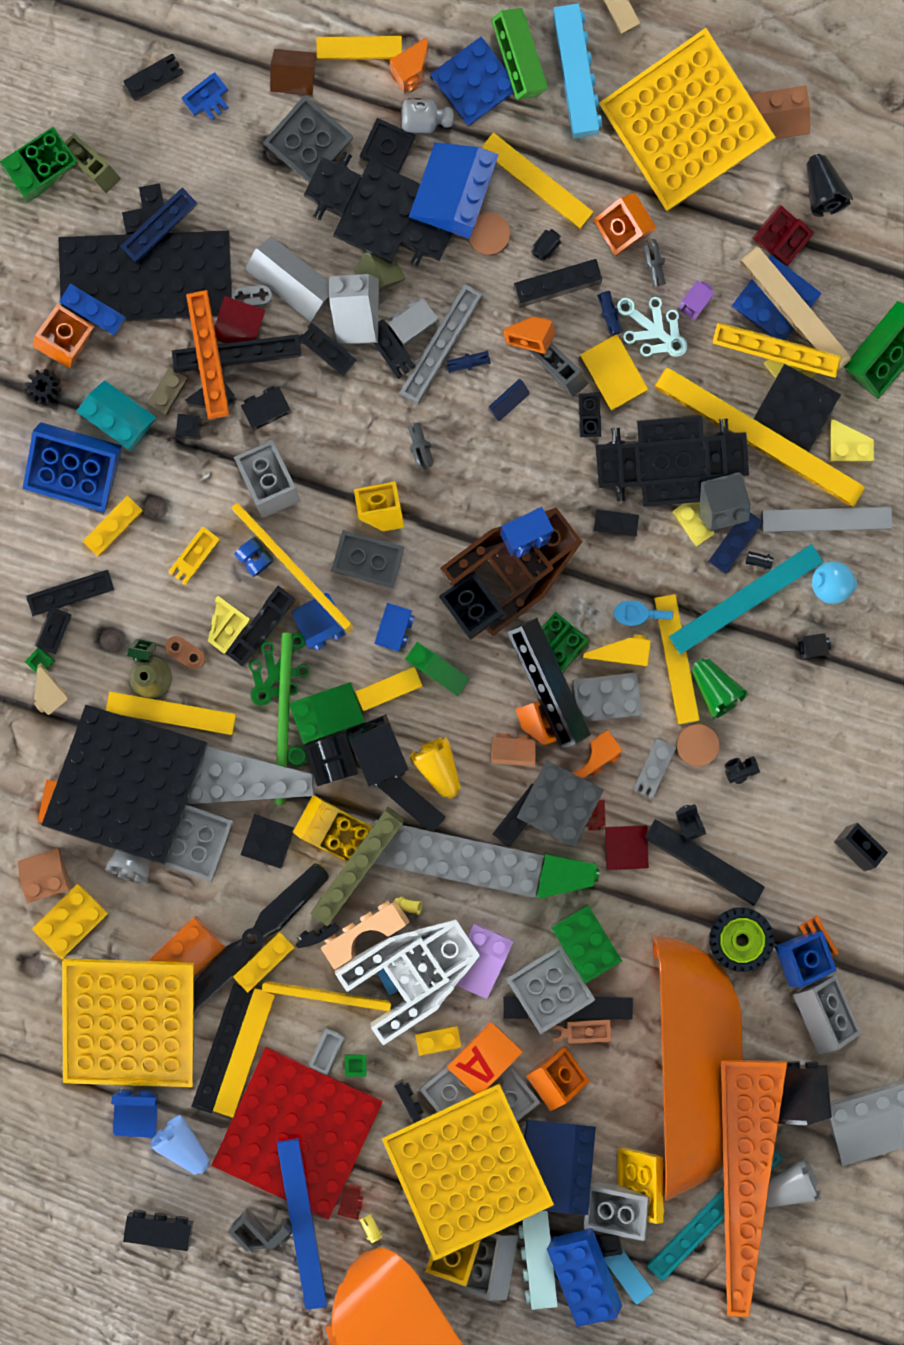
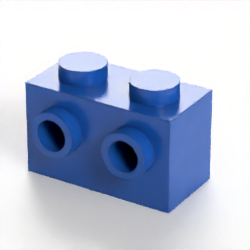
M387 603L374 644L400 652L401 648L405 649L408 636H405L407 627H412L415 616L411 615L412 610Z

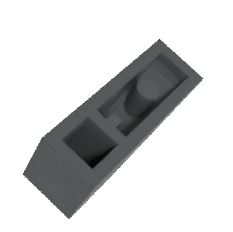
M552 342L546 354L528 350L570 396H576L589 384L583 372Z

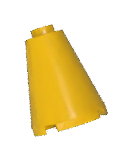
M442 737L422 745V750L419 753L413 751L409 755L413 764L441 797L451 799L459 794L458 791L461 789L450 741L447 737H445L444 741Z

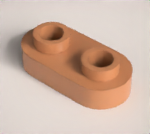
M173 636L167 640L165 650L168 655L191 669H199L204 665L205 654L201 649L179 636ZM174 643H178L180 646L177 651L172 649ZM191 655H197L198 659L196 662H191Z

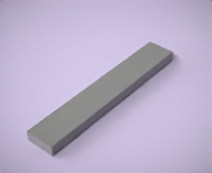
M464 284L417 362L416 367L399 392L401 396L417 405L419 404L482 299V293Z
M891 507L763 510L762 532L892 529Z

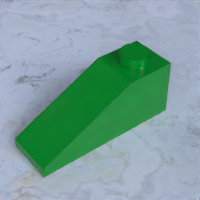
M419 642L415 643L405 658L407 662L456 696H459L470 678Z

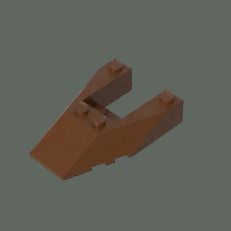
M557 507L545 511L554 529L548 544L537 548L535 545L531 547L528 554L517 558L516 555L511 557L500 535L502 527L500 526L488 531L440 567L441 572L451 585L454 586L464 577L489 561L513 594L499 604L506 615L485 629L491 638L546 596L581 545L582 540Z

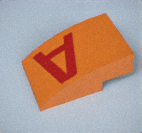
M490 1020L448 1064L447 1068L472 1092L478 1094L486 1090L518 1058L523 1050Z

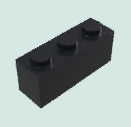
M136 1209L127 1215L123 1242L188 1251L194 1221H190L185 1216L169 1218L165 1213L149 1215L144 1210Z

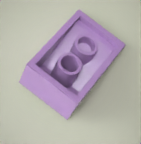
M473 922L467 937L480 956L456 986L487 999L511 949L513 939Z

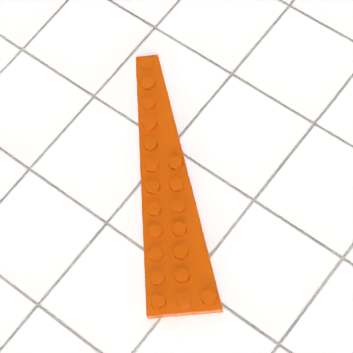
M721 1060L727 1316L749 1317L788 1061Z

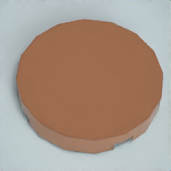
M482 213L477 217L469 243L481 255H497L509 243V225L503 217L496 213Z
M694 724L687 726L681 731L677 738L676 748L678 755L685 763L701 767L708 765L716 758L720 743L713 729L706 725Z

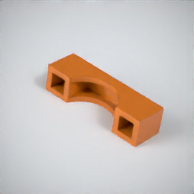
M609 730L604 731L589 742L590 757L588 762L581 769L571 773L583 779L590 773L592 776H595L603 770L601 767L606 762L612 764L621 758L619 753L622 752V749Z

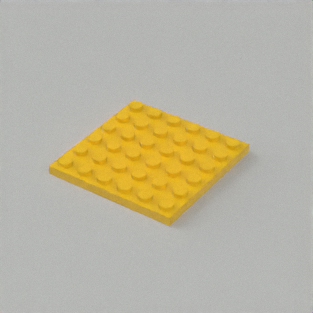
M704 28L599 102L602 110L666 211H670L776 138L707 28Z
M63 958V1083L193 1087L194 963Z
M500 1084L382 1138L434 1261L554 1206L553 1200Z

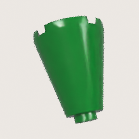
M701 658L693 664L695 668L692 670V673L713 719L728 713L736 707L735 704L738 702V699L742 702L748 696V692L710 659L705 660Z

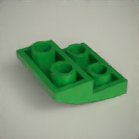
M557 612L542 627L560 669L564 673L590 641Z

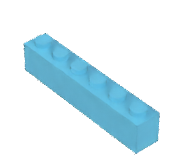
M579 3L554 7L553 19L572 137L575 139L598 135L599 128H602L601 115H597L596 107H599L598 95L593 94L592 86H595L594 73H590L589 65H592L591 52L586 50V44H589L587 31H583L582 23H585L584 10H580Z

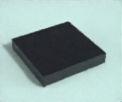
M377 118L359 157L368 162L372 160L400 173L416 135Z

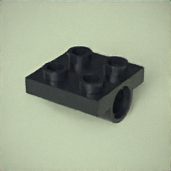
M346 733L305 745L317 786L359 774Z

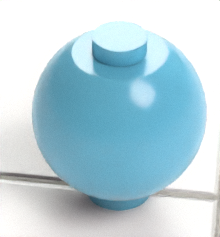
M829 561L823 563L815 570L812 577V588L815 595L821 601L829 604H838L847 600L856 590L857 580L847 565L838 561Z

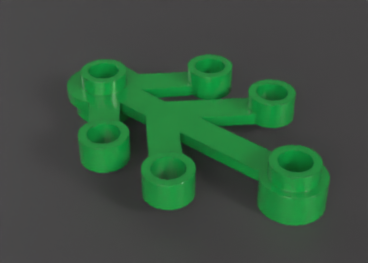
M292 632L293 655L296 650L301 649L305 644V638L299 632ZM297 637L300 638V643L294 645L293 640ZM264 641L260 646L261 651L264 653L268 677L264 683L260 672L262 670V663L257 659L249 662V669L252 671L255 684L250 696L253 703L258 706L267 705L272 697L279 696V687L272 688L276 681L280 680L281 657L275 665L273 658L274 645L269 641ZM266 644L271 646L268 652H265L263 649ZM254 662L259 663V668L256 670L252 669ZM305 664L291 668V677L300 676L304 678L310 673L309 667ZM301 667L306 668L305 674L299 673ZM290 682V685L295 687L294 691L290 692L292 696L298 692V687L295 683ZM260 692H265L263 699L258 698Z

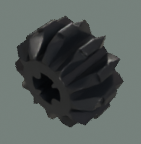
M44 369L41 375L39 370H35V378L32 375H28L32 382H25V386L30 388L25 393L31 396L30 400L32 402L38 400V404L43 406L45 400L48 405L52 404L51 397L58 400L59 397L55 392H62V389L57 387L61 380L55 379L56 374L54 372L49 374L48 370ZM42 383L48 385L45 387L46 391L44 392L40 390Z

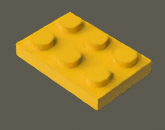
M78 883L32 930L63 959L109 913Z

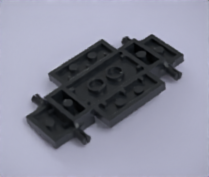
M347 152L343 153L339 163L324 157L321 158L304 193V197L318 205L313 215L315 219L318 216L317 220H321L325 210L341 217L333 237L390 264L400 246L415 252L410 262L411 265L415 263V267L419 266L423 256L431 257L440 262L453 233L409 217L420 183L372 160H369L361 176L347 167L352 158L350 154L347 156Z
M702 415L637 420L638 441L621 440L620 428H616L617 436L615 435V428H611L612 441L605 444H595L599 488L616 489L617 501H621L620 493L622 501H625L626 487L642 486L643 507L700 502L701 482L738 472L742 476L749 475L746 432L729 431L728 418H724V426L723 419H719L720 432L703 435Z

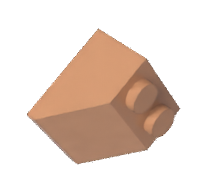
M59 848L18 861L20 884L27 903L72 889Z

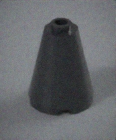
M821 154L811 156L806 163L812 214L817 217H824L823 213L829 211L832 215L844 210L851 204L850 199L853 200L851 192L827 156Z

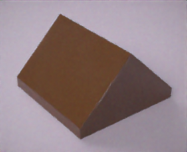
M274 49L270 68V92L313 96L317 53Z

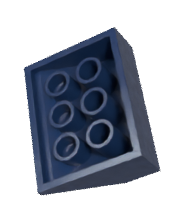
M526 1120L524 1138L554 1203V1206L543 1211L588 1215L596 1127Z

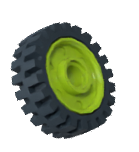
M743 907L732 908L717 917L711 927L709 944L714 957L724 967L736 972H749L758 969L759 966L765 964V961L769 959L774 948V933L766 918L757 911ZM740 934H745L747 937L744 945H738L736 942L737 936Z

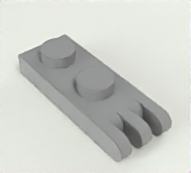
M656 738L632 789L633 792L636 793L641 785L643 788L640 795L644 796L647 789L651 791L648 794V799H653L676 747Z

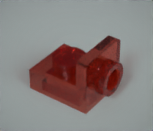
M599 799L591 815L596 817V821L587 822L585 827H588V831L601 830V826H606L604 799Z

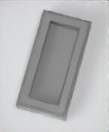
M326 1027L308 1067L327 1076L345 1035Z

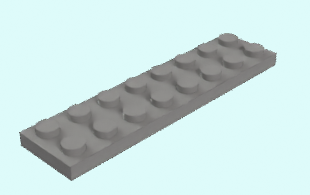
M401 825L374 863L535 898L544 855Z

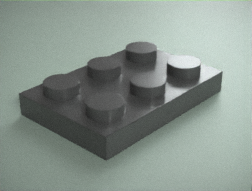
M342 530L331 572L394 588L405 547Z

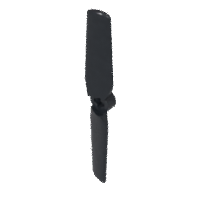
M315 863L260 912L253 928L247 929L243 933L242 939L226 946L194 981V1011L242 969L252 951L262 945L264 938L280 931L327 881L329 875L322 866ZM249 933L251 935H254L255 933L258 935V937L256 938V940L258 941L257 944H255L254 942L251 944L248 943Z

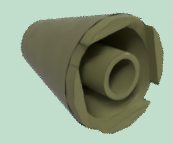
M151 656L145 662L136 661L130 670V685L134 692L141 697L150 699L161 697L170 688L172 682L171 668L164 660L155 656ZM146 673L148 674L147 680H145Z

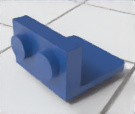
M324 593V595L335 605L330 594ZM316 599L292 611V616L304 636L309 649L319 650L327 645V640L331 638L337 640L346 635L345 630Z
M119 1089L118 1092H115L112 1095L111 1102L114 1105L113 1134L115 1136L155 1137L157 1131L158 1094H152L153 1091L148 1090L131 1093V1090Z

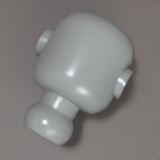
M407 98L403 101L401 126L406 132L431 133L435 130L436 124L446 128L453 125V109L450 107L437 109V103L433 99Z

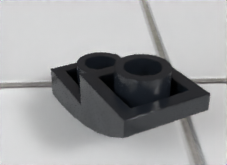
M600 392L578 393L580 437H602Z
M335 922L332 925H324L318 930L321 933L319 936L314 930L310 932L305 930L297 937L298 942L295 945L297 948H303L320 943L339 931L340 927Z

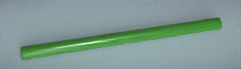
M282 632L276 760V765L287 767L292 657V633ZM275 798V804L285 805L286 798Z

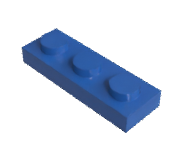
M72 284L68 286L59 301L67 308L116 336L126 319L125 316Z

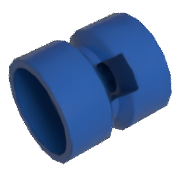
M256 537L248 540L234 553L241 563H246L245 568L252 577L260 574L274 561L267 551H262L263 546ZM257 555L258 559L254 561L252 558Z

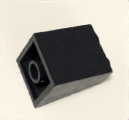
M387 714L347 730L350 744L368 786L382 785L386 782V779L401 777L405 774V771L409 770Z
M800 1061L787 1062L778 1124L810 1125L832 1118L827 1065H818L816 1061L806 1062L805 1065H800Z

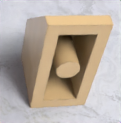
M40 663L37 666L34 696L36 702H34V705L41 713L45 711L49 715L66 702L69 695Z

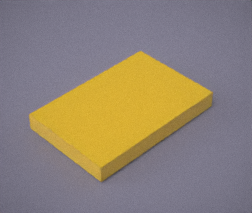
M617 334L580 354L581 360L610 411L648 391L646 384Z

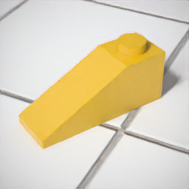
M633 634V638H627L586 652L582 655V658L647 667L651 640H646L644 635Z

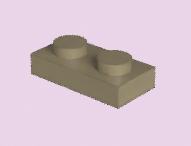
M169 367L147 404L167 415L188 378L179 372L175 373Z

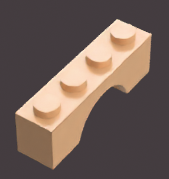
M387 900L377 907L379 911L372 914L371 911L360 917V923L354 925L352 922L342 929L344 933L339 936L333 934L324 940L326 944L321 949L334 970L356 956L355 945L360 933L376 930L386 936H390L410 922L396 900L392 903Z

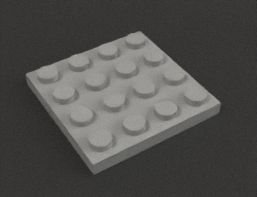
M512 1065L487 1088L489 1089L497 1084L501 1085L517 1121L541 1103ZM447 1066L419 1088L437 1112L476 1095Z

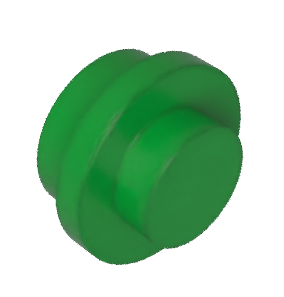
M296 745L288 750L287 761L290 765L300 767L307 762L308 755L304 747Z

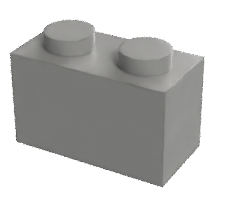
M424 298L420 301L418 299L412 301L407 306L409 309L403 313L399 311L390 318L391 321L388 324L403 347L438 323L437 316Z

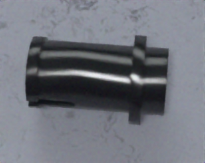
M748 551L745 564L762 567L765 571L766 569L771 570L774 557H771L770 554L763 555Z

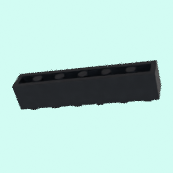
M538 618L524 622L509 630L507 634L560 749L576 745L590 736L588 727Z

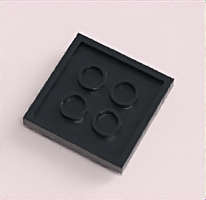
M784 364L753 419L787 440L810 451L841 394Z

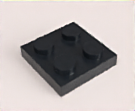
M254 814L240 855L281 869L295 827Z

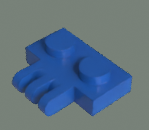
M215 72L181 97L194 116L204 111L211 121L215 117L210 111L214 110L218 116L222 114L217 107L219 104L225 111L229 108L221 98L222 95L228 92V88Z

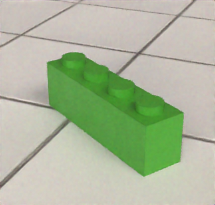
M523 8L501 10L491 21L516 100L538 97L548 89L547 81L540 65V59L537 55Z

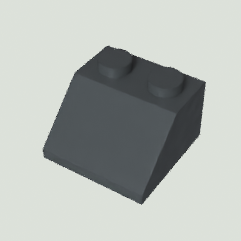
M740 472L701 482L699 518L710 531L749 521L751 503Z

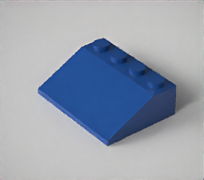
M435 142L409 217L470 239L499 154L480 147Z
M40 422L32 432L22 489L105 512L118 469L122 445Z

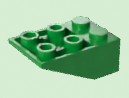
M53 126L2 159L0 163L28 203L51 187L77 163V160Z

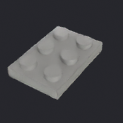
M637 672L573 680L575 701L585 722L642 715Z

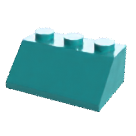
M105 380L88 394L76 411L130 452L134 450L156 420L154 415Z

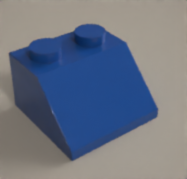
M823 931L798 936L774 946L789 987L802 988L837 971Z

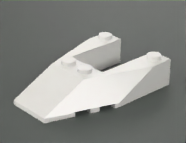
M455 919L389 937L335 969V975L348 992L384 968L405 999L390 1009V1011H387L371 1022L372 1030L382 1045H385L438 1010L441 1003L453 991L456 984L464 977L480 955Z

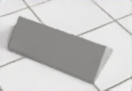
M272 236L255 249L245 267L247 272L269 287L273 293L310 322L316 318L329 301V281Z

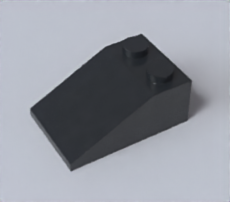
M474 571L439 596L470 640L506 615Z

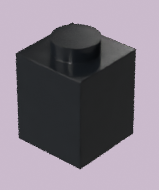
M178 414L176 436L181 439L200 440L201 417L199 415Z

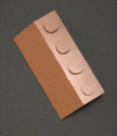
M806 85L749 94L774 133L775 139L810 134V104Z

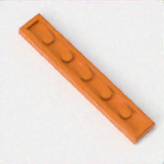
M207 290L186 294L208 419L230 416L209 293Z

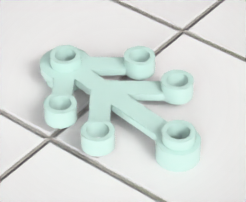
M653 297L648 304L652 310L653 322L634 309V302L631 299L622 298L618 302L617 309L620 315L630 316L647 329L646 331L625 332L623 335L624 343L630 345L635 341L659 338L664 342L663 344L653 346L643 344L640 348V354L643 357H650L652 354L668 352L673 357H679L686 352L687 342L679 335L677 321L679 314L676 310H669L665 317L666 321L670 323L671 336L663 330L662 301L660 298ZM656 300L659 302V306L653 307L651 302ZM626 304L629 306V310L623 311L621 306ZM674 313L676 319L670 320L668 315ZM627 334H631L633 336L632 341L626 340ZM674 343H678L680 345V349L675 350L673 349L672 345ZM644 347L650 348L649 354L643 352Z

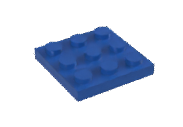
M482 36L430 73L432 80L467 127L514 94L507 70Z
M770 255L768 257L769 260L811 308L821 295V292L774 256ZM753 279L731 306L769 336L786 340L794 330L792 325Z

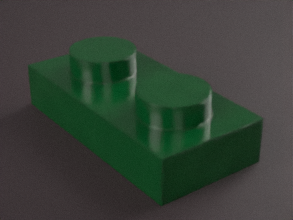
M135 639L128 648L127 656L133 657L134 661L145 662L155 653L157 643Z

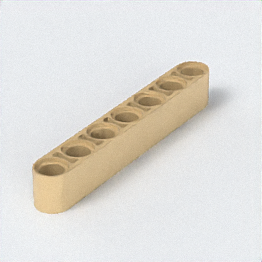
M755 247L740 260V264L809 347L842 356L839 370L851 361L847 351L759 247Z

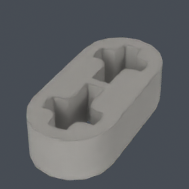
M265 285L241 287L232 293V298L235 300L239 297V293H243L244 296H251V298L244 299V303L256 307L268 305L272 301L273 296L269 287ZM261 290H264L265 294H269L265 297L264 301H261L260 297L254 298L253 296L259 295Z

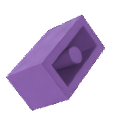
M697 280L681 301L678 309L695 321L714 295L713 288L708 283Z

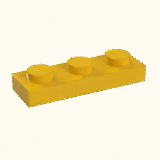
M126 496L82 542L99 557L143 510L129 496Z
M279 932L233 978L248 993L295 947Z

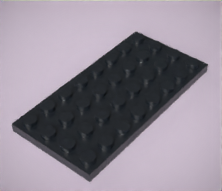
M229 230L168 233L137 263L120 247L133 234L58 237L60 299L68 286L72 284L125 316V321L190 319L186 294L207 290L209 293L212 316L216 318L218 317L224 296L232 298ZM61 304L62 307L66 308L70 312L84 319L88 323L90 322L86 318L82 317L81 315L77 314L76 312Z

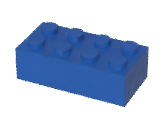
M540 507L503 525L500 535L511 557L516 555L519 558L528 554L531 547L535 545L537 548L548 544L554 529L543 507Z
M593 1228L553 1237L547 1247V1252L576 1326L579 1327L616 1319L622 1308V1303Z

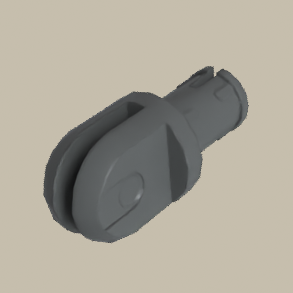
M652 239L655 260L652 259L648 240L644 242L647 262H644V267L647 266L649 268L652 286L655 287L659 286L657 277L659 278L660 285L666 284L662 269L665 258L660 256L657 240Z
M414 423V427L412 425L408 426L413 442L410 451L414 455L418 468L426 470V467L430 468L433 465L430 451L431 443L425 440L421 423Z

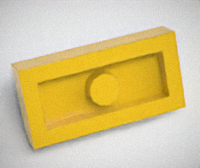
M458 1026L415 1034L419 1056L462 1048Z

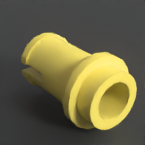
M403 896L395 899L403 912L416 915L421 914V901L407 900Z
M371 1213L359 1219L368 1236L367 1240L373 1243L382 1238V1230L379 1231Z

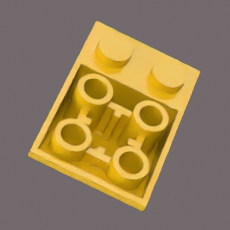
M312 796L293 833L302 840L347 862L372 829V826L317 796Z

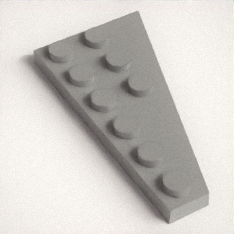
M207 746L187 804L315 796L314 774Z

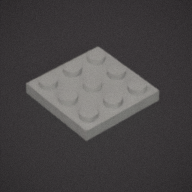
M187 804L164 866L212 882L233 820Z
M561 945L506 979L540 1035L595 1001V998Z

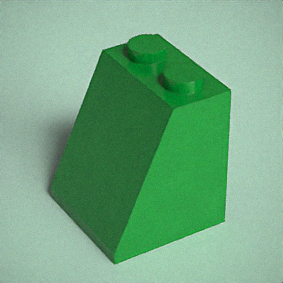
M544 852L536 896L538 898H545L593 887L594 882H598L600 869L597 868V864L594 862Z

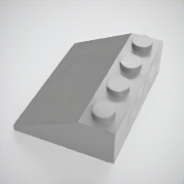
M904 1079L830 1101L832 1118H829L828 1122L842 1166L904 1148Z

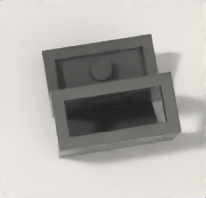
M248 1208L231 1224L228 1231L245 1251L274 1249L278 1244L282 1247L292 1234L291 1222L288 1219L270 1233ZM244 1223L258 1239H252L241 1225Z

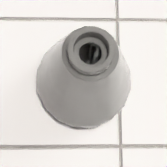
M115 850L105 870L113 874L118 873L117 877L130 881V878H134V881L146 884L149 877L150 860Z

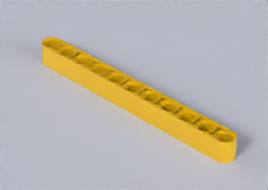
M665 368L654 387L696 414L702 415L703 418L720 427L719 419H723L724 426V418H728L729 431L746 432L747 444L845 504L854 507L864 492L865 487L675 371Z

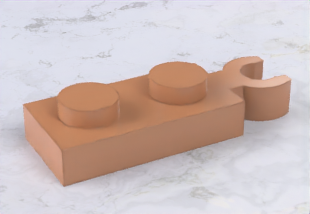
M610 1019L567 1021L566 1028L559 1024L552 1028L553 1030L558 1029L561 1031L560 1036L552 1037L555 1042L562 1041L564 1038H568V1044L611 1042Z

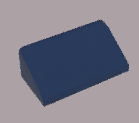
M518 379L489 405L488 411L498 421L503 419L529 395V390L524 382Z

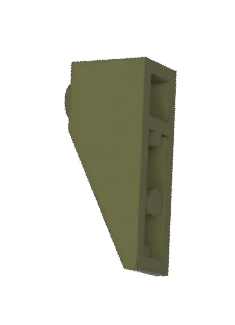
M75 133L64 142L77 160L76 165L105 193L121 179L113 168Z

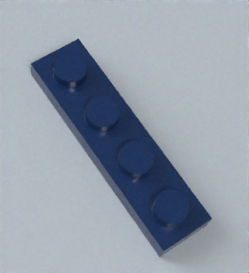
M182 187L120 247L137 263L186 217L198 203Z

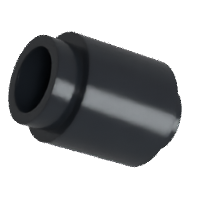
M550 229V231L544 230L533 244L531 253L542 262H545L546 259L551 258L561 245V236L553 229Z

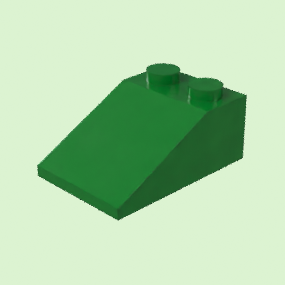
M351 682L289 703L303 744L365 723Z

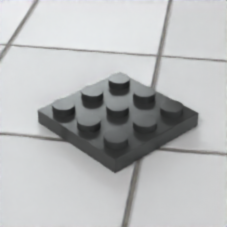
M304 95L265 139L263 144L309 184L321 158L324 157L334 161L354 138L309 97Z
M546 760L517 818L575 847L604 789Z

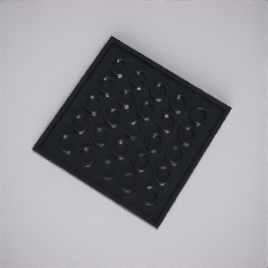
M85 705L41 825L51 830L165 865L208 743Z

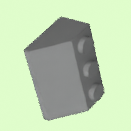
M836 975L804 987L793 995L818 1055L839 1050L861 1035Z
M500 1230L481 1239L467 1286L459 1284V1288L489 1301L507 1300L518 1235L506 1230Z

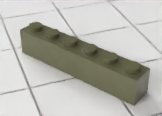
M390 807L385 809L310 913L326 926L330 924L405 820L404 817Z

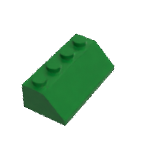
M899 301L894 304L851 356V361L844 366L852 379L877 399L882 396L904 369V304Z

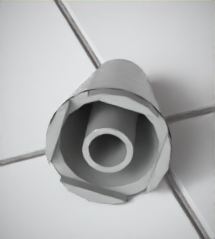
M806 1158L799 1160L770 1180L766 1203L768 1207L813 1202L822 1199L821 1190L816 1192L815 1187H817L818 1181L809 1162L806 1163Z

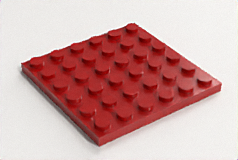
M265 1047L211 1166L287 1201L277 1141L299 1138L312 1213L329 1220L383 1100Z

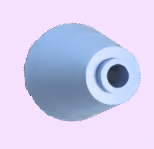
M177 1115L166 1123L168 1127L163 1131L160 1129L156 1133L150 1146L154 1151L192 1174H202L209 1167V1158L185 1118Z

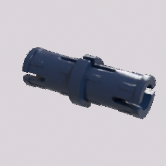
M605 291L598 294L597 297L603 312L601 315L602 318H605L609 335L614 336L622 333L623 329L617 315L619 312L615 308L611 292Z
M488 350L472 355L467 353L464 354V357L446 360L449 373L464 369L469 371L472 370V367L491 364Z

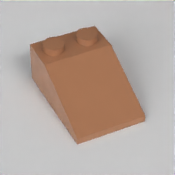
M497 733V737H492L490 763L535 766V740H531V735L518 734V739L509 738L510 734Z

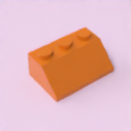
M195 916L148 961L194 963L195 976L225 946Z

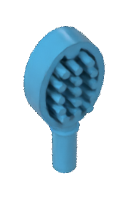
M624 601L618 604L613 612L615 619L626 626L642 625L648 619H673V611L648 610L644 604L637 601Z

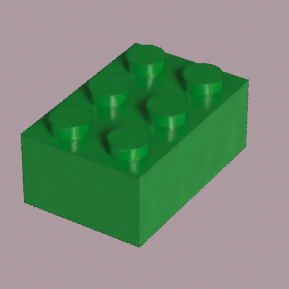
M588 904L551 925L552 930L585 984L622 962Z

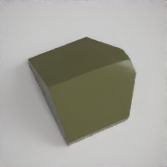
M367 252L362 255L354 271L356 275L370 274L378 278L379 292L405 280L395 257L390 264Z

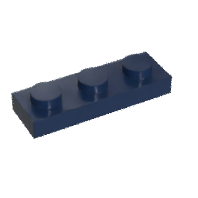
M750 513L749 521L733 525L708 563L726 574L763 521Z

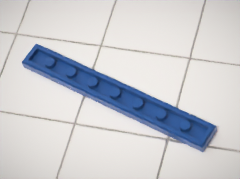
M299 1138L277 1141L305 1308L309 1310L327 1307L328 1302Z

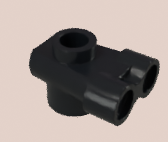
M754 756L745 759L744 762H741L740 758H733L725 764V773L730 784L733 782L741 784L747 780L748 776L760 773L759 765Z

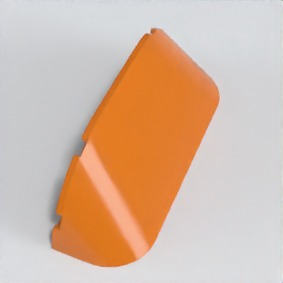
M653 936V958H659L665 1140L663 1202H666L704 1183L723 1166L721 1060H743L742 1019L740 1004L734 987L725 971L712 957L698 947L679 939Z
M376 1248L363 1252L349 1266L342 1284L338 1286L332 1309V1335L336 1336L337 1345H463L418 1274L398 1254L386 1248Z

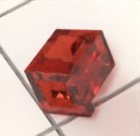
M356 1184L344 1185L337 1215L359 1219L360 1211L356 1209H361L364 1196H360L361 1186Z

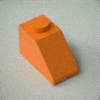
M533 316L511 325L503 331L508 345L546 354L555 336L552 321Z

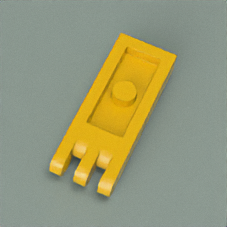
M202 526L168 573L172 575L177 569L180 570L175 578L179 580L185 574L186 577L182 583L186 585L220 539Z

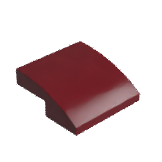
M778 205L752 239L768 253L788 266L813 236L814 232L800 219H796L782 205Z
M224 296L215 324L217 341L232 343L256 340L265 310Z
M647 825L605 827L606 870L649 868L648 841L644 839L648 831Z

